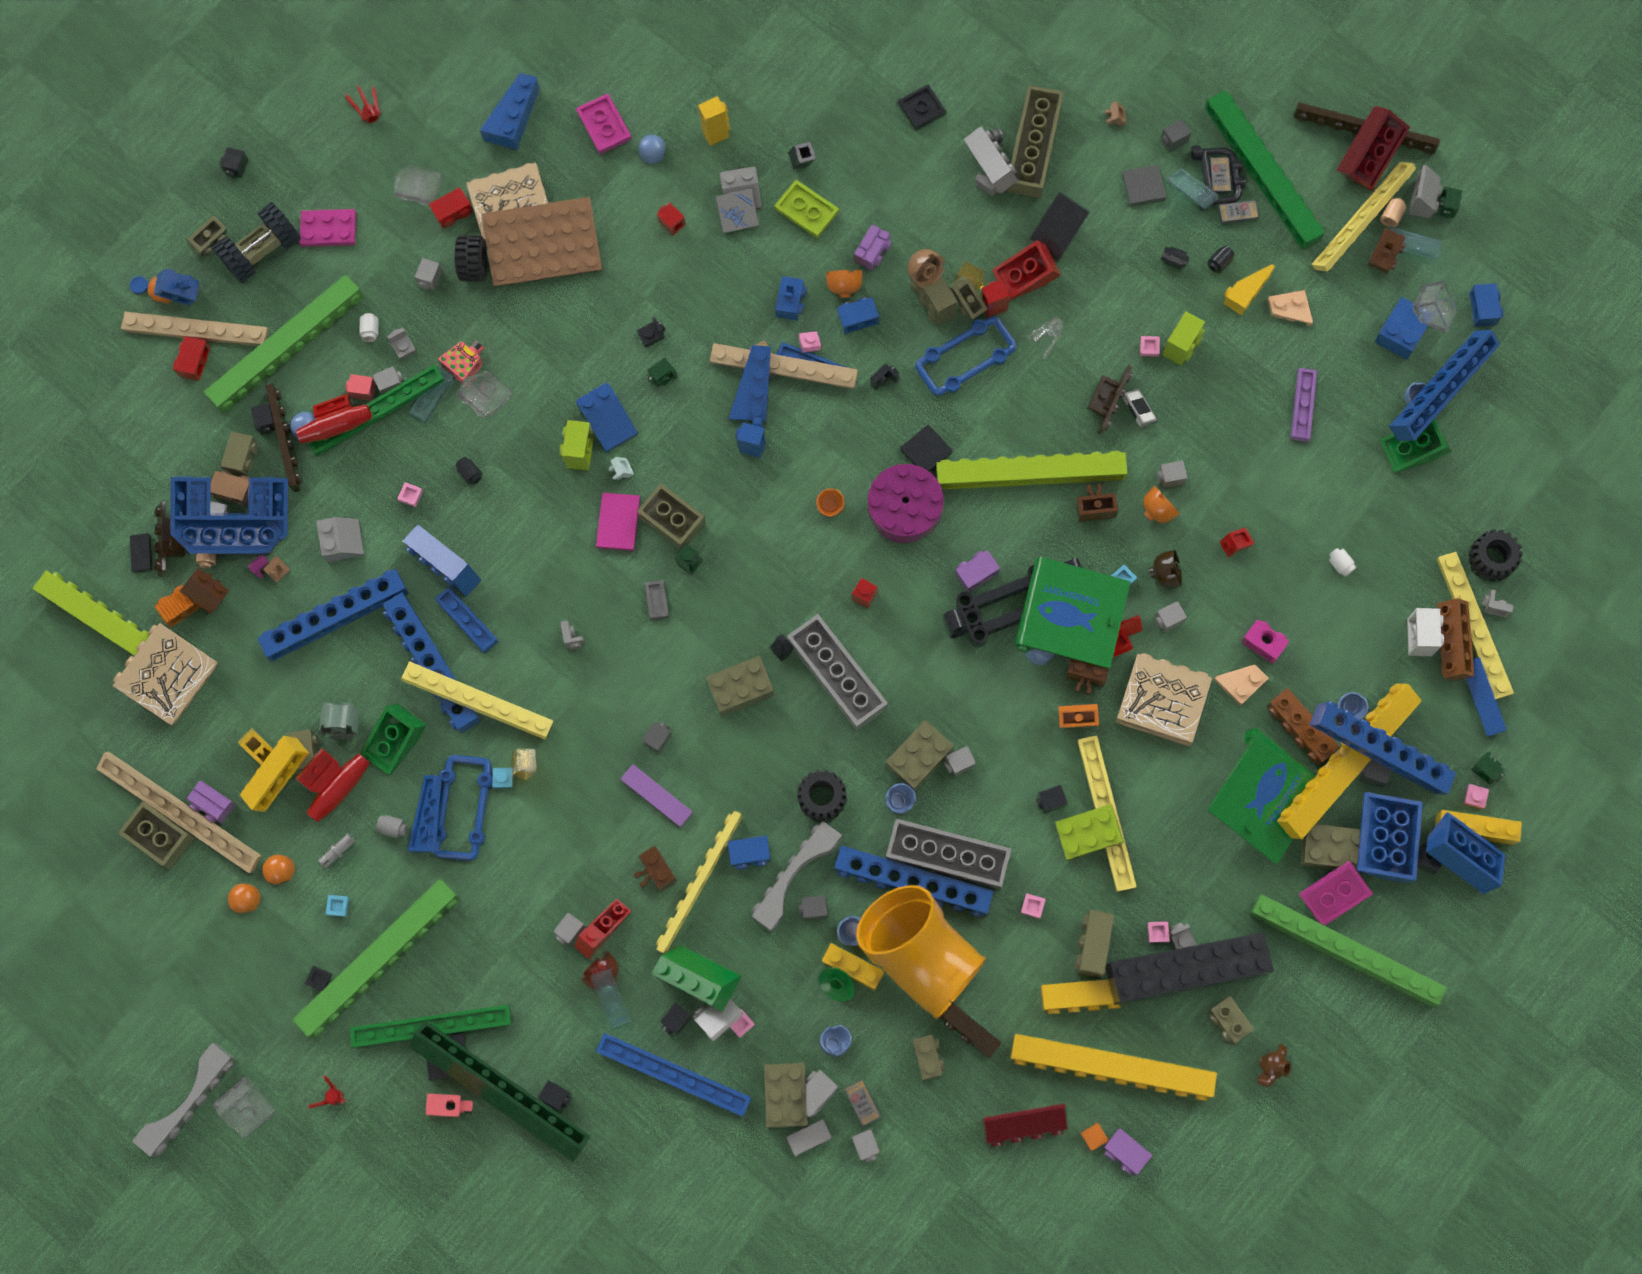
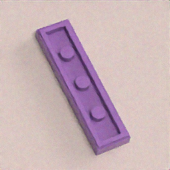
M1298 368L1290 440L1310 441L1317 370Z
M632 764L622 776L621 781L680 828L693 814L689 808Z

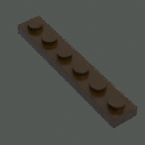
M273 384L265 385L289 487L293 492L301 491L300 484L302 479L300 473L296 471L298 462L292 454L294 445L288 437L290 428L284 420L286 411L280 403V400H282L281 391L276 389Z

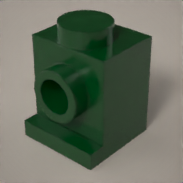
M1444 186L1439 197L1438 207L1441 208L1439 215L1444 218L1455 217L1459 210L1463 190Z
M665 357L647 370L649 375L647 379L653 387L666 385L672 377L674 379L678 378L676 370Z
M685 544L675 557L676 564L691 575L694 574L703 562L699 552L688 544Z
M1488 751L1471 770L1490 785L1494 781L1498 783L1505 776L1503 772L1505 769L1501 767L1502 765L1498 760L1489 757L1491 753Z

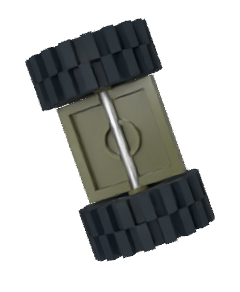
M273 202L257 212L264 224H261L236 244L229 237L225 236L212 246L218 257L241 284L256 273L252 265L259 262L269 252L274 251L278 245L281 244L287 250L301 239L287 217Z

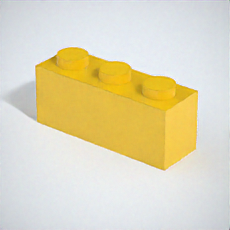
M717 96L699 104L698 109L702 132L708 144L712 146L729 138L728 130H730L726 113L728 109L724 101L721 102Z
M832 943L822 959V964L845 971L854 981L873 991H876L884 975L883 970Z

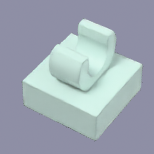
M615 457L611 460L612 465L609 467V471H616V475L612 477L613 479L630 478L634 475L627 458Z

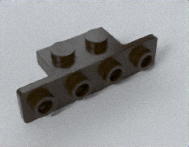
M1130 364L1124 369L1119 382L1102 375L1087 409L1103 417L1097 430L1098 434H1101L1104 430L1107 431L1112 421L1109 419L1112 414L1116 413L1119 406L1116 403L1119 398L1123 397L1126 390L1123 387L1126 382L1130 381L1133 375L1130 372L1133 366Z
M161 501L155 507L154 513L155 517H157V524L155 525V535H157L155 553H158V560H155V571H158V577H162L166 572V556L182 558L185 556V548L170 534V518H166V501Z
M949 1000L952 1004L939 1017L944 1021V1026L952 1032L955 1030L963 1042L968 1045L972 1044L987 1058H990L1001 1045V1041Z

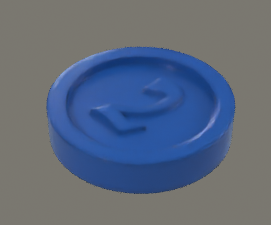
M137 276L131 280L130 289L135 294H143L148 290L149 283L146 278Z

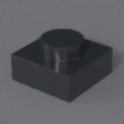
M783 634L778 636L770 646L781 662L786 660L794 650V647Z
M313 966L305 984L323 991L328 986L333 974Z

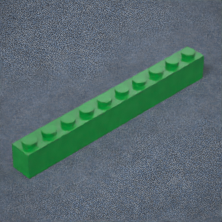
M1224 90L1207 99L1205 105L1206 112L1237 157L1243 162L1244 167L1302 251L1321 241L1325 233L1322 224L1316 221L1313 211L1307 208L1303 197L1294 189L1292 181L1286 178L1283 168L1277 165L1273 154L1266 149L1262 138L1257 136L1253 125L1245 119L1243 111L1238 109L1232 95H1229Z

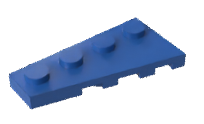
M752 345L729 419L753 421L754 417L762 418V421H766L771 346Z
M424 776L407 850L409 852L435 853L442 779L440 776Z

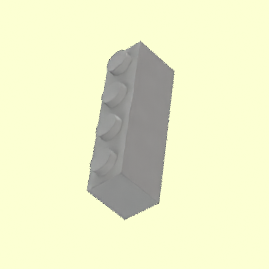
M981 126L967 136L964 141L1001 194L1018 181L1014 175L1017 171L1011 163L1007 164L1009 159L1005 153L1002 152L1000 154L1002 149L996 141L992 142L995 138L990 131L985 132Z

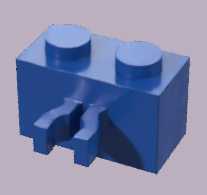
M164 269L157 274L154 295L189 306L196 301L199 280L193 279L190 275L178 274L171 269Z
M782 276L775 307L776 317L798 321L799 314L802 315L804 304L801 303L802 297L805 298L807 293V287H804L803 279Z
M754 417L752 425L742 423L741 428L737 429L735 439H737L740 453L758 458L762 457L766 444L765 429L762 428L763 423L761 422L762 418Z

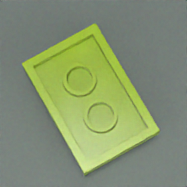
M798 180L792 183L774 205L776 211L817 239L839 213V208Z
M1112 804L1055 822L1066 860L1124 842Z

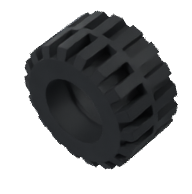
M459 235L457 237L454 261L456 275L460 282H482L485 279L487 272V249L482 235Z
M1496 529L1484 532L1472 544L1471 550L1468 553V556H1470L1468 562L1473 564L1470 568L1472 571H1477L1476 575L1478 577L1482 575L1483 580L1490 578V582H1495L1497 579L1502 581L1504 578H1508L1522 561L1523 551H1519L1522 547L1521 544L1516 543L1518 539L1516 537L1512 538V534L1509 532L1505 534L1504 530L1501 529L1498 532ZM1486 548L1499 550L1504 557V563L1499 564L1491 561L1487 556Z
M819 769L815 773H808L807 777H803L802 783H799L797 797L800 809L807 817H811L814 821L816 819L820 820V822L827 819L830 821L833 817H838L839 813L844 810V805L847 801L845 784L834 772L829 773L825 769L824 772H820ZM816 787H829L834 793L833 800L824 806L814 804L811 801L810 795Z

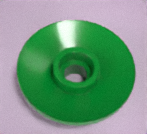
M828 967L819 974V986L831 999L843 1002L850 1000L854 996L856 991L855 983L845 971L835 967Z

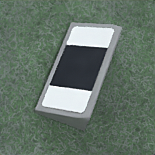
M1139 389L1124 393L1123 400L1140 429L1157 421Z

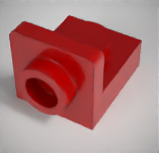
M1246 527L1228 533L1220 541L1227 557H1231L1236 552L1255 544Z

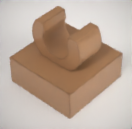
M1117 101L1111 103V109L1106 110L1105 114L1107 116L1112 115V117L1107 119L1106 122L1109 125L1115 123L1119 126L1126 125L1125 108Z
M276 555L262 568L276 582L290 570Z

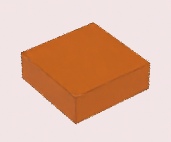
M1099 1123L1080 1133L1090 1151L1109 1141Z

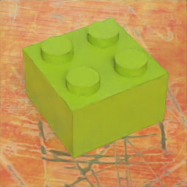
M1185 311L1167 340L1163 356L1181 366L1185 360L1189 362L1195 347L1199 346L1203 338L1205 321Z
M567 420V426L563 427L562 432L564 443L560 445L559 454L562 455V461H564L567 468L589 471L595 437L589 422Z

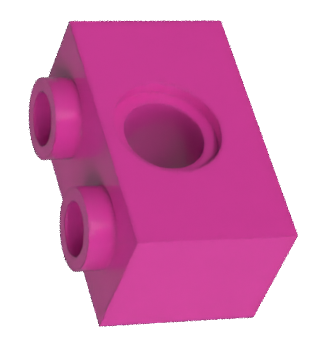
M1257 619L1241 642L1274 664L1290 641L1281 632L1272 630L1268 623ZM1262 637H1268L1271 643H1264Z

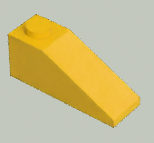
M1271 264L1236 282L1233 288L1229 287L1224 294L1226 297L1224 305L1243 315L1272 275L1275 266Z
M253 728L238 741L239 745L260 765L263 764L273 750Z

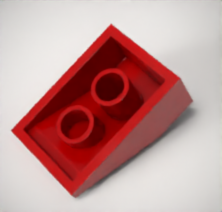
M1039 240L992 269L997 281L1003 280L1004 284L1009 286L1011 291L1010 300L1045 286L1061 276L1046 244Z

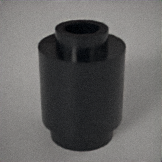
M1166 246L1161 261H1164V264L1181 270L1182 266L1186 267L1189 257L1186 256L1187 252Z
M1228 246L1220 247L1208 260L1209 269L1214 273H1222L1233 260L1235 255L1233 250Z
M463 457L456 463L457 472L467 484L475 485L482 479V471L471 459Z

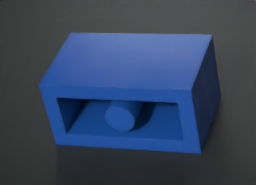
M1497 284L1474 285L1469 292L1474 327L1497 325L1501 318H1503V308L1500 307L1499 303L1501 293L1500 290H1497Z
M864 297L857 302L844 303L837 307L838 318L844 334L879 324V315L873 297Z
M767 835L728 841L732 868L736 867V870L747 869L748 865L754 864L756 867L766 866L767 862H771Z

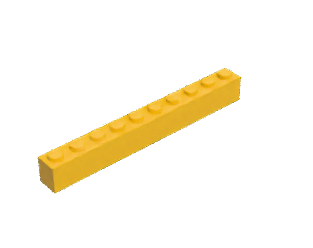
M1395 684L1389 689L1386 697L1377 703L1378 706L1366 715L1365 720L1370 722V726L1386 731V735L1391 737L1422 700L1409 684ZM1342 743V747L1331 755L1330 761L1318 770L1317 776L1309 781L1303 792L1293 799V803L1289 808L1283 810L1281 817L1277 820L1279 825L1290 838L1303 839L1371 759Z
M1019 1034L1014 1035L1010 1060H1014V1064L1021 1066L1031 1063L1037 1069L1046 1070V1067L1055 1068L1054 1072L1066 1074V1071L1075 1072L1074 1076L1084 1078L1088 1074L1095 1076L1094 1079L1106 1082L1107 1078L1115 1080L1114 1083L1119 1085H1127V1082L1134 1083L1135 1087L1140 1089H1147V1086L1155 1087V1091L1167 1093V1090L1175 1091V1095L1187 1097L1188 1094L1196 1095L1195 1099L1208 1101V1098L1214 1097L1217 1077L1216 1072Z

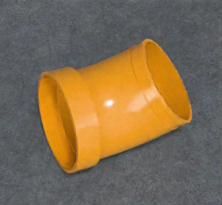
M903 886L885 893L868 907L857 927V942L868 958L874 964L881 966L907 995L926 1012L928 1011L936 1020L952 1004L950 1001H955L987 959L979 954L943 918L942 909L928 890L920 886Z

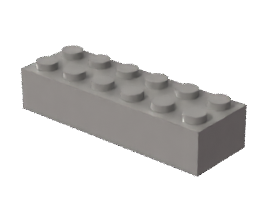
M818 614L787 636V640L794 647V651L856 731L888 709L886 700Z
M896 819L886 859L932 873L1001 890L1011 848Z

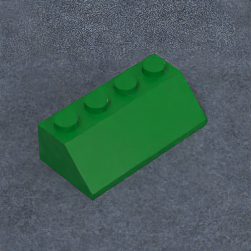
M681 945L663 954L651 973L661 981L721 1012L724 1011L742 978L741 975Z

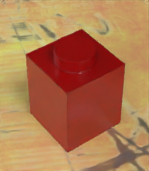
M671 203L662 206L658 210V222L672 236L686 225L685 216Z
M861 578L852 592V600L869 609L878 594V587Z

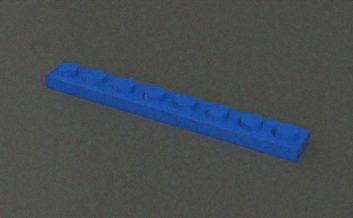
M604 1033L596 1050L597 1053L743 1117L751 1101V1097L606 1033Z

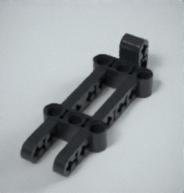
M1078 558L1063 562L1082 568ZM1034 565L1029 567L1027 577L973 597L969 592L959 593L956 599V609L950 610L943 615L942 621L949 638L953 639L967 634L972 645L979 648L987 643L988 635L1019 624L1023 608L985 623L978 609L1028 591L1031 580L1030 574L1033 572ZM967 599L970 603L967 606H963L960 604V600ZM974 616L977 621L970 623L967 621V618ZM980 633L984 636V639L977 640L974 635Z

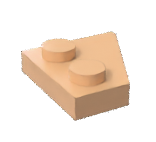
M1305 290L1268 297L1267 301L1272 317L1285 318L1292 322H1295V320L1304 322L1307 326L1313 324Z
M1251 665L1216 676L1214 681L1241 706L1269 678L1256 665Z

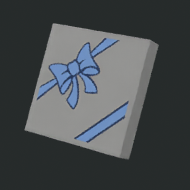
M751 189L716 196L723 233L759 225Z

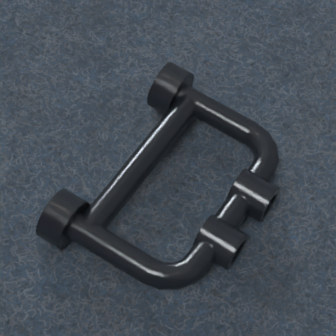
M1200 145L1192 146V160H1201L1206 195H1199V209H1208L1209 205L1236 203L1242 196V188H1245L1246 185L1245 177H1240L1239 172L1243 171V162L1237 161L1236 154L1229 148L1201 149ZM1227 155L1229 157L1230 172H1232L1233 178L1232 187L1235 191L1233 196L1214 198L1208 156Z

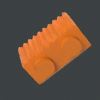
M184 585L176 587L171 595L160 598L157 602L158 604L154 606L169 627H173L200 608L198 604L179 592Z
M1097 704L1058 706L1059 725L1061 728H1066L1067 726L1069 728L1071 726L1078 728L1083 725L1085 727L1087 725L1089 727L1091 725H1099Z

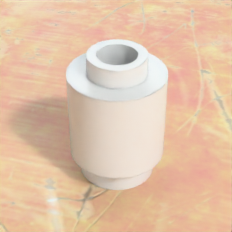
M365 313L360 317V336L363 341L374 342L376 337H378V317L372 313Z
M1337 548L1329 554L1331 558L1328 561L1344 577L1357 568L1354 565V560L1344 548L1341 550Z

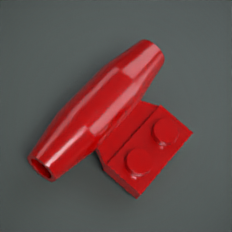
M347 393L313 405L315 420L297 429L296 433L301 444L325 440L353 430L371 420L372 413L367 404L352 407L351 399Z
M321 748L296 777L311 792L318 793L306 813L319 823L337 808L358 784L370 763L358 753L340 768L338 762Z

